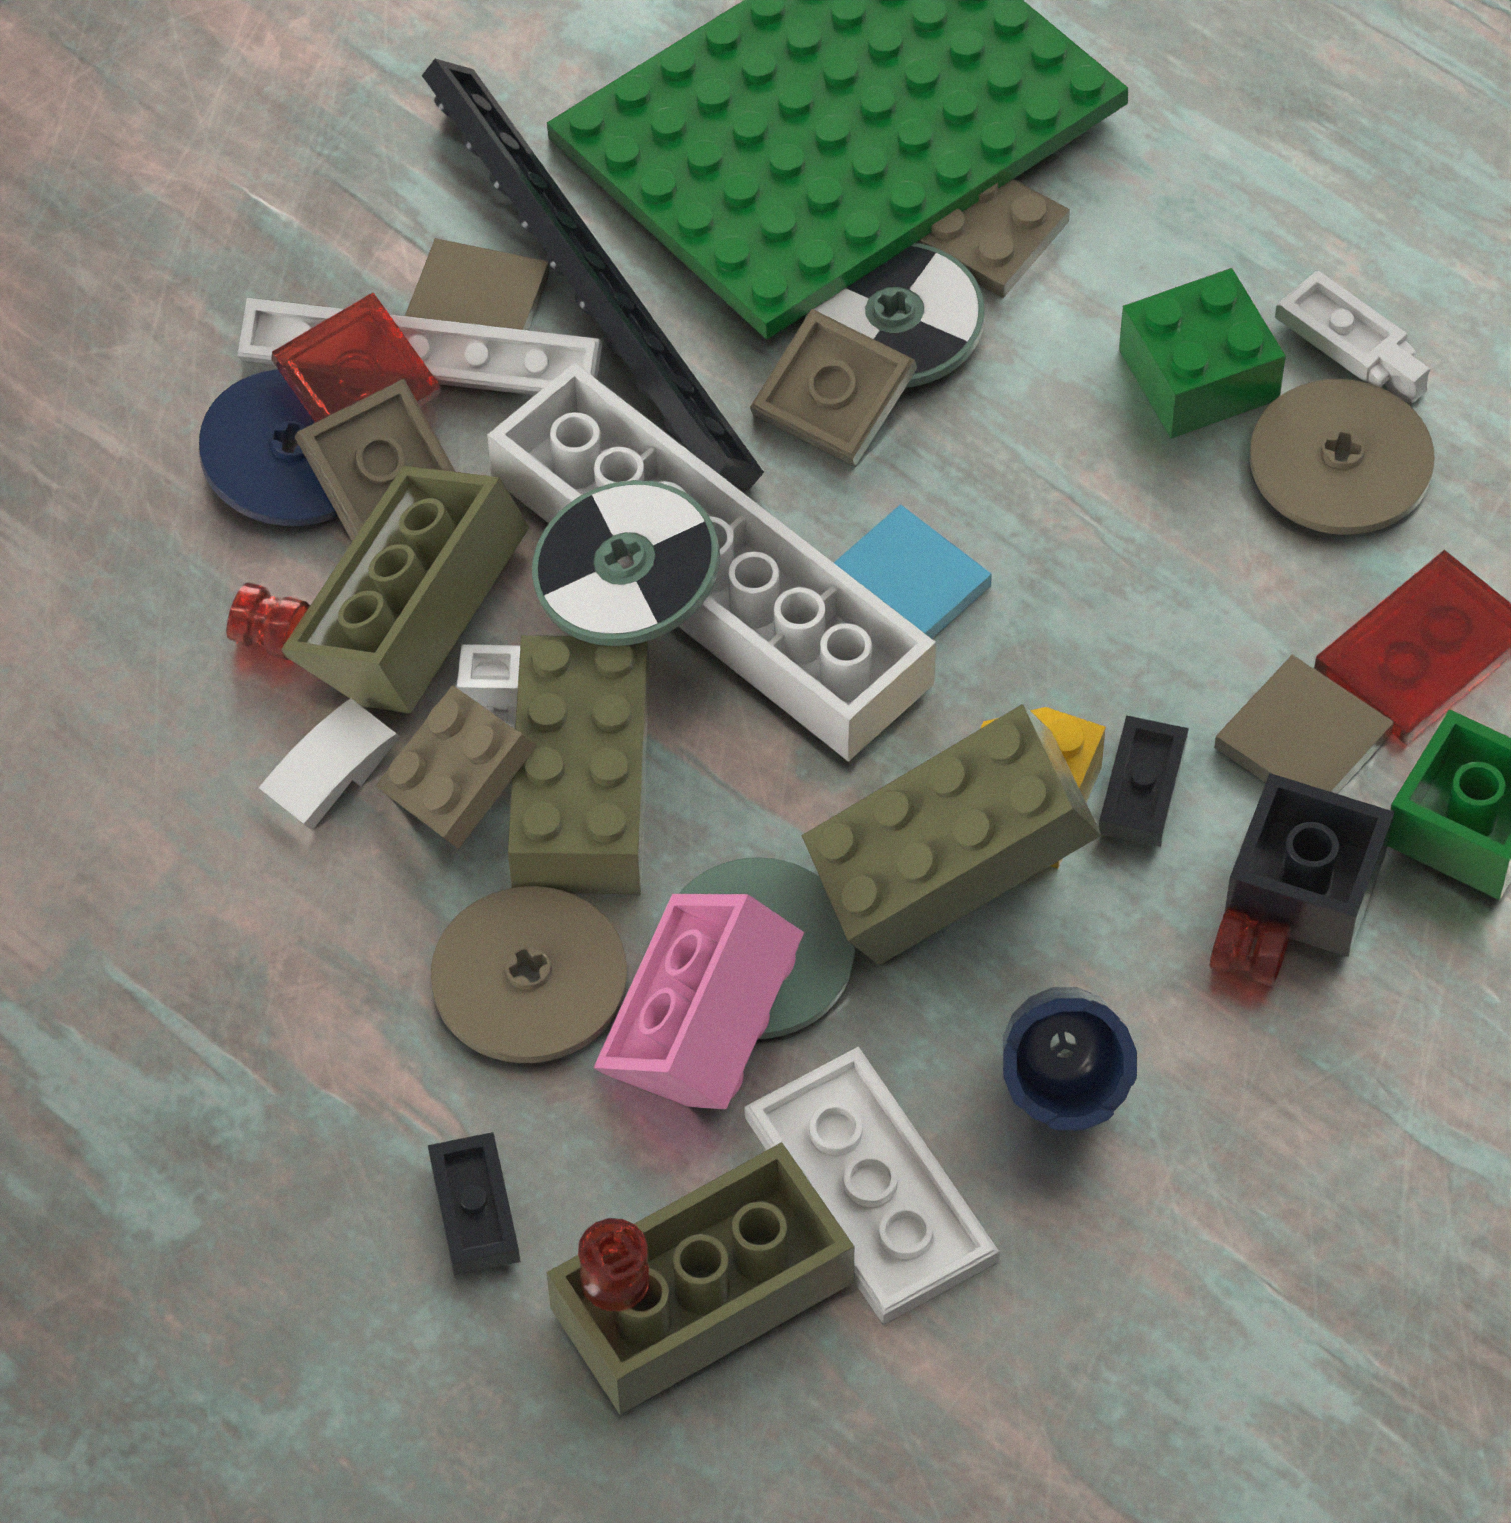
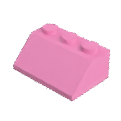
M672 894L593 1068L604 1075L687 1107L727 1109L731 1098L735 1096L742 1085L743 1070L755 1043L768 1026L770 1020L769 1012L779 989L795 965V953L805 932L748 894Z

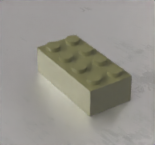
M521 635L515 729L537 745V747L512 778L508 838L511 888L541 886L574 894H641L650 693L648 641L625 646H605L585 642L573 636Z
M1021 704L801 836L847 940L880 966L1102 835L1052 731L1024 704Z
M781 1142L546 1272L550 1308L621 1415L854 1283L855 1246Z

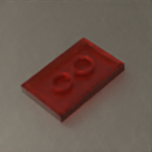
M1444 549L1316 656L1314 669L1394 721L1392 734L1407 745L1511 657V603Z

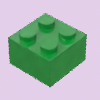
M1233 268L1123 305L1119 351L1171 439L1270 404L1281 395L1286 355Z
M1449 709L1391 803L1390 810L1394 811L1388 847L1500 900L1511 882V738Z

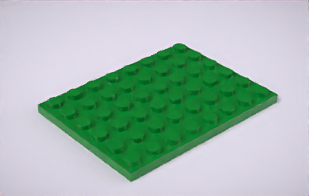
M743 0L546 123L548 138L767 340L810 312L811 309H815L931 233L932 225L956 209H960L962 212L979 201L981 193L998 183V188H1000L1127 105L1128 87L1024 0Z

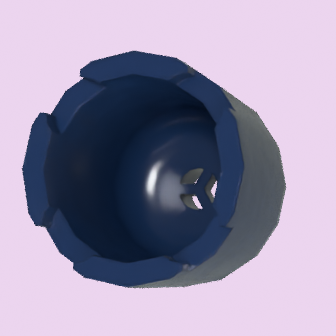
M1052 987L1030 996L1011 1015L1003 1034V1078L1013 1102L1031 1118L1047 1124L1054 1130H1085L1109 1120L1114 1115V1111L1126 1100L1131 1086L1134 1085L1137 1079V1050L1124 1021L1100 996L1078 987ZM1064 1032L1070 1033L1075 1038V1043L1066 1041ZM1058 1033L1059 1042L1051 1048V1040ZM1063 1049L1070 1050L1068 1053L1059 1054Z

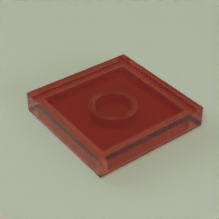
M374 292L272 351V362L315 422L402 379L406 381L419 407L439 396L441 386Z

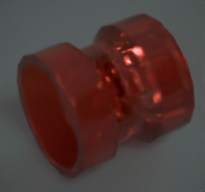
M247 582L238 591L230 608L226 626L227 638L230 641L247 647L255 643L263 645L270 655L289 660L281 649L310 605L307 601L290 595L282 599L274 597L267 587Z
M1228 906L1217 932L1209 967L1227 974L1240 970L1249 973L1254 982L1273 987L1286 953L1292 925L1274 919L1266 923L1252 920L1247 911ZM1255 938H1257L1253 956L1251 957L1250 953L1254 944Z
M607 1218L597 1221L585 1230L579 1240L578 1260L581 1268L580 1280L585 1296L593 1305L606 1311H622L633 1307L643 1299L649 1288L648 1245L643 1232L635 1224L619 1218ZM609 1254H613L612 1256H609V1257H607L606 1259H603L604 1256L609 1255Z

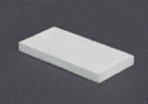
M859 1046L744 1107L745 1119L765 1149L768 1150L781 1142L784 1144L855 1246L854 1282L882 1325L999 1262V1250Z

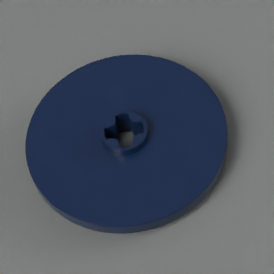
M275 369L256 373L239 380L224 390L214 400L201 424L199 457L208 483L216 494L230 507L247 517L264 523L280 526H307L338 517L300 446L295 448L294 453H286L282 450L288 441H296L295 435L298 431L362 400V398L351 388L334 378L308 370Z

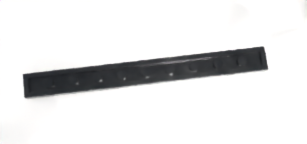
M435 58L421 76L436 95L434 97L436 106L445 115L454 120L463 133L461 137L463 144L473 154L481 158L491 172L489 179L493 186L502 194L508 196L518 210L517 218L520 224L528 232L536 236L548 252L546 254L547 262L555 271L565 276L576 292L575 301L587 314L594 317L605 332L604 341L615 354L623 358L635 374L633 378L634 384L645 396L652 399L665 417L663 424L675 438L683 442L692 454L732 485L750 490L764 471L475 70Z

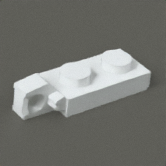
M1315 271L1276 304V319L1362 381L1369 382V384L1382 387L1385 384L1389 392L1409 404H1413L1428 390L1427 383L1430 368L1415 358L1414 354L1416 351L1407 342L1408 333L1322 272Z

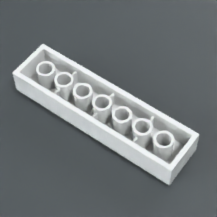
M575 362L487 434L491 476L500 477L512 495L548 523L560 510L579 496L598 487L621 481L645 480L673 486L695 499L706 511L715 528L720 546V566L714 586L704 603L689 619L678 627L848 762L935 684L936 642ZM629 556L617 560L623 569L634 565Z

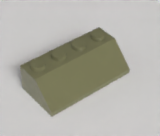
M402 466L281 650L285 656L345 696L352 698L361 706L411 714L530 528L501 478Z

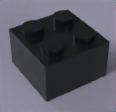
M1269 773L1229 878L1224 918L1349 957L1387 852L1394 811Z

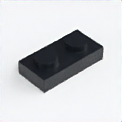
M1126 715L1099 820L1101 835L1161 847L1187 745L1189 728Z
M494 1132L428 1145L429 1158L454 1276L521 1262Z

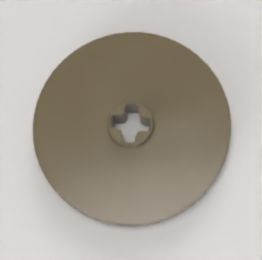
M1318 380L1297 386L1285 392L1263 411L1255 425L1251 438V471L1256 485L1266 500L1277 511L1295 523L1330 534H1363L1386 528L1398 522L1413 511L1421 502L1429 488L1434 469L1435 456L1432 438L1416 411L1395 394L1376 385L1357 380ZM1337 450L1349 452L1347 462L1335 460Z
M523 886L509 888L489 894L475 901L449 923L436 945L432 958V993L435 1005L446 1026L459 1040L473 1050L506 1062L539 1063L551 1061L570 1055L587 1046L600 1036L613 1021L621 1007L627 986L626 954L619 934L612 923L588 901L569 892L550 887ZM529 965L533 972L540 973V979L535 982H529L528 978L524 975L519 976L518 969Z

